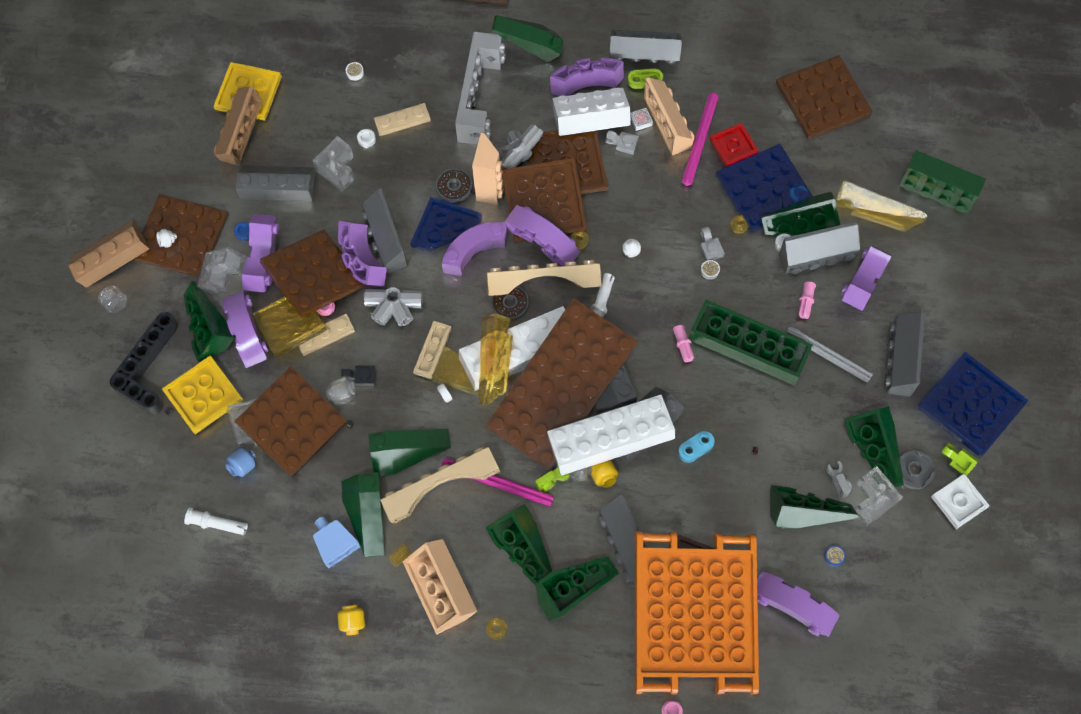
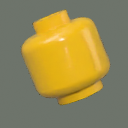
M611 460L592 465L589 469L591 477L599 487L608 488L617 481L618 471Z
M358 604L342 606V610L337 612L338 628L340 631L346 632V635L359 634V630L365 627L364 610L358 607Z

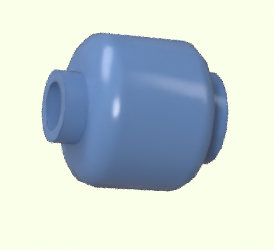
M237 448L227 456L226 469L234 477L245 476L255 467V454L250 449Z

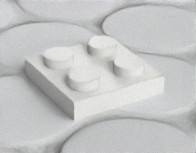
M965 474L931 496L956 529L989 507V504Z

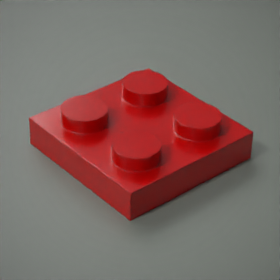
M742 123L711 135L709 138L726 168L759 153L758 148Z

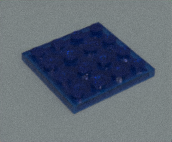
M777 144L716 172L717 178L750 233L764 228L761 216L813 197L781 144Z
M964 352L917 408L981 458L1029 400L967 352Z

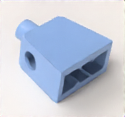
M325 516L315 521L319 531L313 535L323 562L328 568L360 548L358 541L338 520H334L329 524Z

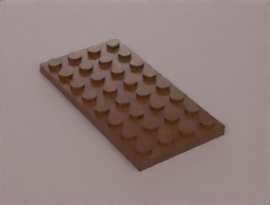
M573 298L485 427L550 471L555 465L556 459L547 431L586 419L638 341Z

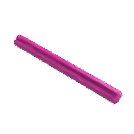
M714 92L708 95L682 178V183L685 186L692 185L719 98Z
M444 458L442 466L449 464L450 466L457 462L449 458ZM493 475L485 480L474 479L546 506H551L554 500L553 495L497 475Z

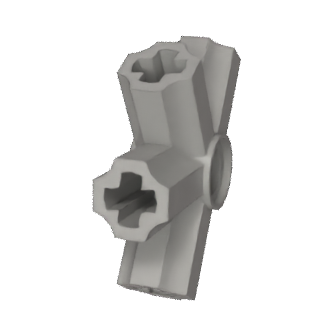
M531 124L523 134L520 130H512L508 133L507 141L509 145L496 148L499 153V161H502L501 170L516 168L521 162L531 157V149L543 136L540 128Z
M391 287L387 290L366 289L364 293V305L376 307L371 314V318L379 325L385 326L393 315L398 326H405L413 320V316L408 308H422V291L399 290ZM391 297H398L395 301L389 300Z

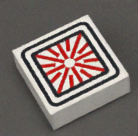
M647 108L630 113V119L636 131L653 125Z

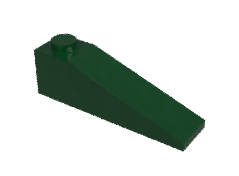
M889 406L844 419L850 439L853 443H856L861 451L860 454L864 459L866 458L872 467L871 470L883 489L887 490L903 486L895 424Z
M526 504L521 505L485 527L495 545L499 549L503 548L510 555L509 559L513 563L516 562L523 569V573L535 585L537 581L552 572L538 527Z

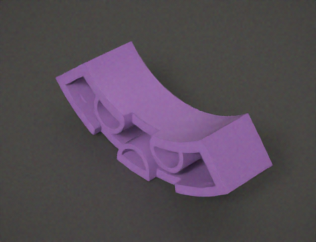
M590 58L577 60L576 64L569 67L565 65L550 76L551 93L558 96H569L579 89L590 86L616 88L624 78L623 61L612 58H601V60L591 61Z
M516 205L505 220V224L512 234L524 238L530 243L534 240L538 245L542 246L541 251L553 263H557L558 266H565V262H574L580 253L573 239L568 238L555 225L533 212L527 206L521 207Z
M254 214L249 222V246L252 248L250 257H247L241 274L243 290L265 292L267 286L272 283V278L260 264V258L275 252L276 234L279 233V223H276V216Z
M339 220L338 243L342 245L343 254L341 256L346 268H350L353 277L363 284L384 286L387 267L380 265L370 251L367 239L368 225Z
M505 222L483 223L460 234L451 243L443 257V273L462 276L465 266L477 252L494 248L505 249L508 237V227Z
M871 245L870 249L866 247L861 256L864 260L850 285H845L841 292V295L844 296L842 301L863 311L877 284L874 282L875 278L880 279L892 255Z
M242 290L223 298L224 313H228L227 325L231 335H236V348L245 367L248 368L267 360L269 347L266 341H262L252 313L253 302L251 297Z
M761 571L757 579V600L759 604L763 606L770 605L789 614L809 628L808 631L816 636L822 634L829 637L840 616L835 610L823 601L819 602L815 598L810 597L811 593L797 585L794 588L790 584L783 582L784 579Z

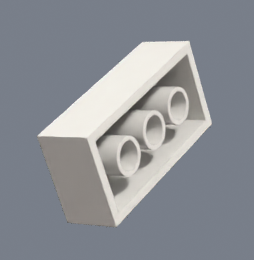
M612 88L603 91L596 90L590 93L562 95L553 98L554 118L559 136L630 125V106L623 88Z

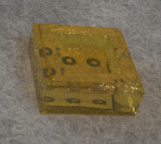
M402 544L391 555L389 561L393 566L398 567L410 554L408 548Z

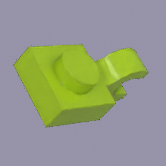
M948 443L941 451L952 459L949 465L966 476L979 462L976 457L964 448L959 452L951 443Z
M557 467L554 471L551 470L537 479L535 487L539 491L544 490L546 492L555 486L556 480L566 481L569 479L570 474L561 475Z

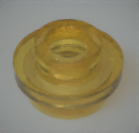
M735 216L730 222V227L735 233L741 234L747 231L749 222L743 216Z
M584 231L574 232L571 235V239L576 242L575 246L578 249L588 245L589 237ZM581 237L583 240L579 241L576 238Z
M494 618L487 623L486 632L490 638L497 640L506 634L507 628L503 620ZM494 626L500 627V631L498 633L493 632L492 629Z

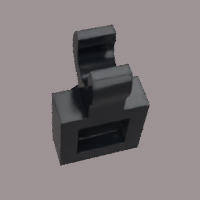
M356 365L355 371L341 369L342 381H355V386H375V366Z

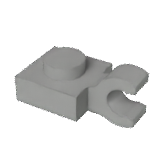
M608 131L605 143L617 145L616 150L633 155L639 136L622 131L619 136L613 131Z
M709 227L702 228L700 236L703 243L700 244V248L705 260H715L724 257L725 253L719 239H712Z
M837 461L836 466L838 470H833L830 464L827 465L826 470L832 477V483L840 499L850 494L852 486L849 479L845 478L843 473H841L843 469L842 463Z

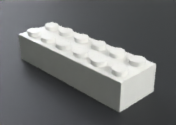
M564 306L459 349V360L474 390L476 391L523 371L565 311Z
M662 395L547 431L561 475L675 439V428Z

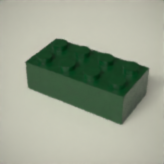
M916 150L899 186L904 187L908 191L919 193L925 198L938 201L942 205L955 208L959 212L968 214L978 199L986 179Z

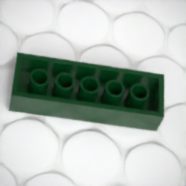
M706 299L689 335V339L692 342L792 385L796 384L813 344Z

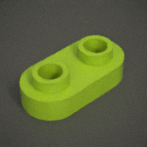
M658 69L633 70L628 75V85L634 89L645 88L646 78L663 81V73Z

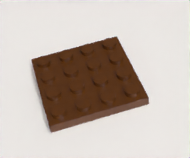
M840 55L776 79V85L807 139L871 115L873 111Z
M558 130L545 131L540 140L531 149L532 155L528 159L529 165L574 158L581 194L608 190L596 130L559 136Z
M574 158L503 170L502 177L509 215L516 205L521 207L527 206L533 212L555 225L565 235L587 231ZM513 234L514 243L527 241Z
M159 194L142 231L150 249L133 260L202 279L229 214L227 211ZM161 229L170 230L177 235V238L170 247L159 246L156 233L160 232Z
M325 230L260 258V264L301 318L365 287V284L353 277L350 268H346L341 256L343 253Z
M290 366L234 423L292 477L347 420Z

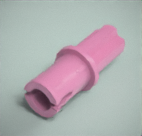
M805 282L803 285L802 296L799 298L801 303L798 313L801 319H808L810 316L816 284L813 282Z
M677 325L673 328L677 340L676 346L680 349L683 361L691 362L694 359L690 346L691 340L687 337L685 327Z

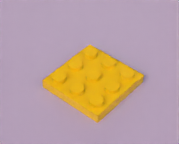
M230 62L214 103V109L228 112L232 106V97L236 94L238 88L251 86L254 87L263 100L256 119L266 121L282 77L281 72Z
M211 356L162 388L194 434H197L244 401Z

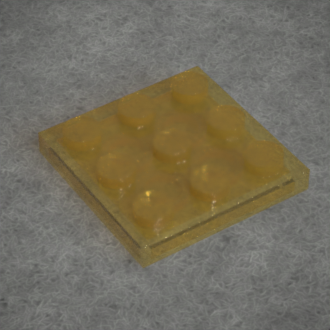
M286 297L253 313L257 326L276 358L327 331L316 311L301 318Z

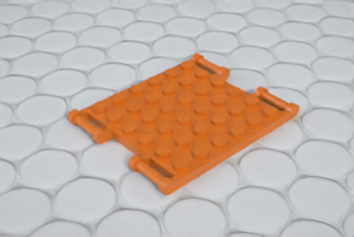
M635 531L634 693L669 692V694H677L678 677H716V694H724V692L758 694L756 535L730 536L714 533L713 543L715 549L677 548L676 532L654 534ZM643 542H668L669 548H643ZM723 544H747L748 550H723ZM643 677H670V682L643 683ZM725 677H750L749 684H725Z

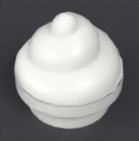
M161 229L160 232L156 233L157 242L160 247H170L177 238V235L170 230Z
M635 239L626 240L622 246L623 253L628 257L637 256L641 251L640 243Z

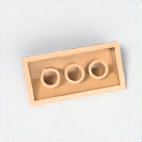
M646 78L644 100L671 155L692 149L694 141L693 132L688 130L687 121L684 116H681L679 105L672 98L671 89L667 88L664 81Z
M485 133L480 135L472 164L476 201L498 205L499 199H502L504 194V188H502V161H499V153Z
M443 539L426 542L403 561L436 634L467 620L477 612Z

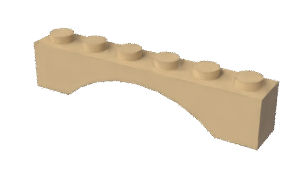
M595 260L583 261L581 265H576V261L565 262V266L549 263L546 264L545 268H539V264L527 265L528 269L512 266L509 267L508 271H501V268H490V272H486L487 295L489 296L509 294L524 281L540 276L562 277L582 288L602 286L600 264L595 263Z
M478 448L474 451L473 455L469 457L462 456L453 465H444L438 469V472L432 475L431 473L420 477V481L414 484L409 482L403 485V489L397 492L391 491L384 495L385 498L380 501L389 521L395 524L411 516L420 500L430 490L444 482L459 478L485 480L501 472L490 448Z

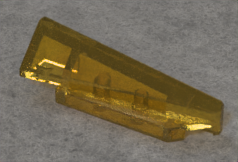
M843 181L836 199V206L852 209L851 215L901 231L909 230L914 225L924 223L927 217V213L847 181Z
M497 313L483 316L481 320L479 405L481 406L491 404L495 398L502 396L507 388L513 335L507 334L511 318Z

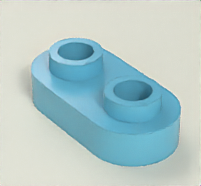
M702 431L684 442L678 451L679 458L686 463H691L709 452L715 442L713 435ZM706 438L708 443H703L701 439ZM689 448L692 450V453L688 454L685 450Z

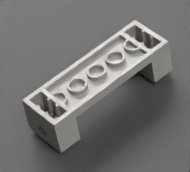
M473 33L455 122L458 142L478 145L481 133H485L488 139L491 137V119H488L487 111L472 110V106L476 104V95L474 94L475 90L478 91L479 80L477 79L478 75L481 76L482 68L500 70L501 64L505 63V43L502 42V37L497 34Z

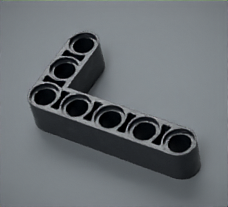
M161 312L157 315L109 381L110 386L117 394L151 414L159 413L163 408V402L157 394L139 384L138 381L178 328L176 320L169 312ZM170 321L168 325H164L165 322ZM155 336H159L157 340L152 341ZM144 351H147L144 356H141ZM136 366L133 371H129L132 367ZM124 382L122 386L118 387L119 383ZM136 391H140L137 396H133ZM155 400L153 405L148 406L149 402Z

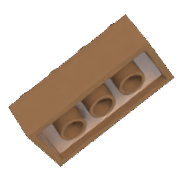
M254 87L238 88L236 94L232 97L231 109L226 114L225 126L221 128L220 140L214 148V155L220 161L240 166L263 101Z
M132 219L72 256L68 266L75 280L87 288L150 248L136 221Z

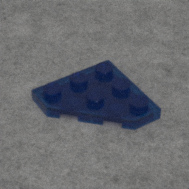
M430 197L410 245L413 248L426 252L447 245L466 230L479 225L482 213Z

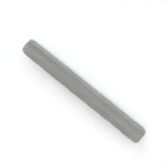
M790 326L786 331L791 336L813 344L812 351L861 380L868 382L871 379L872 372L797 328Z

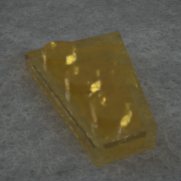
M447 346L444 347L433 374L432 382L443 383L445 386L486 399L492 384L483 386L475 391L459 360V355Z

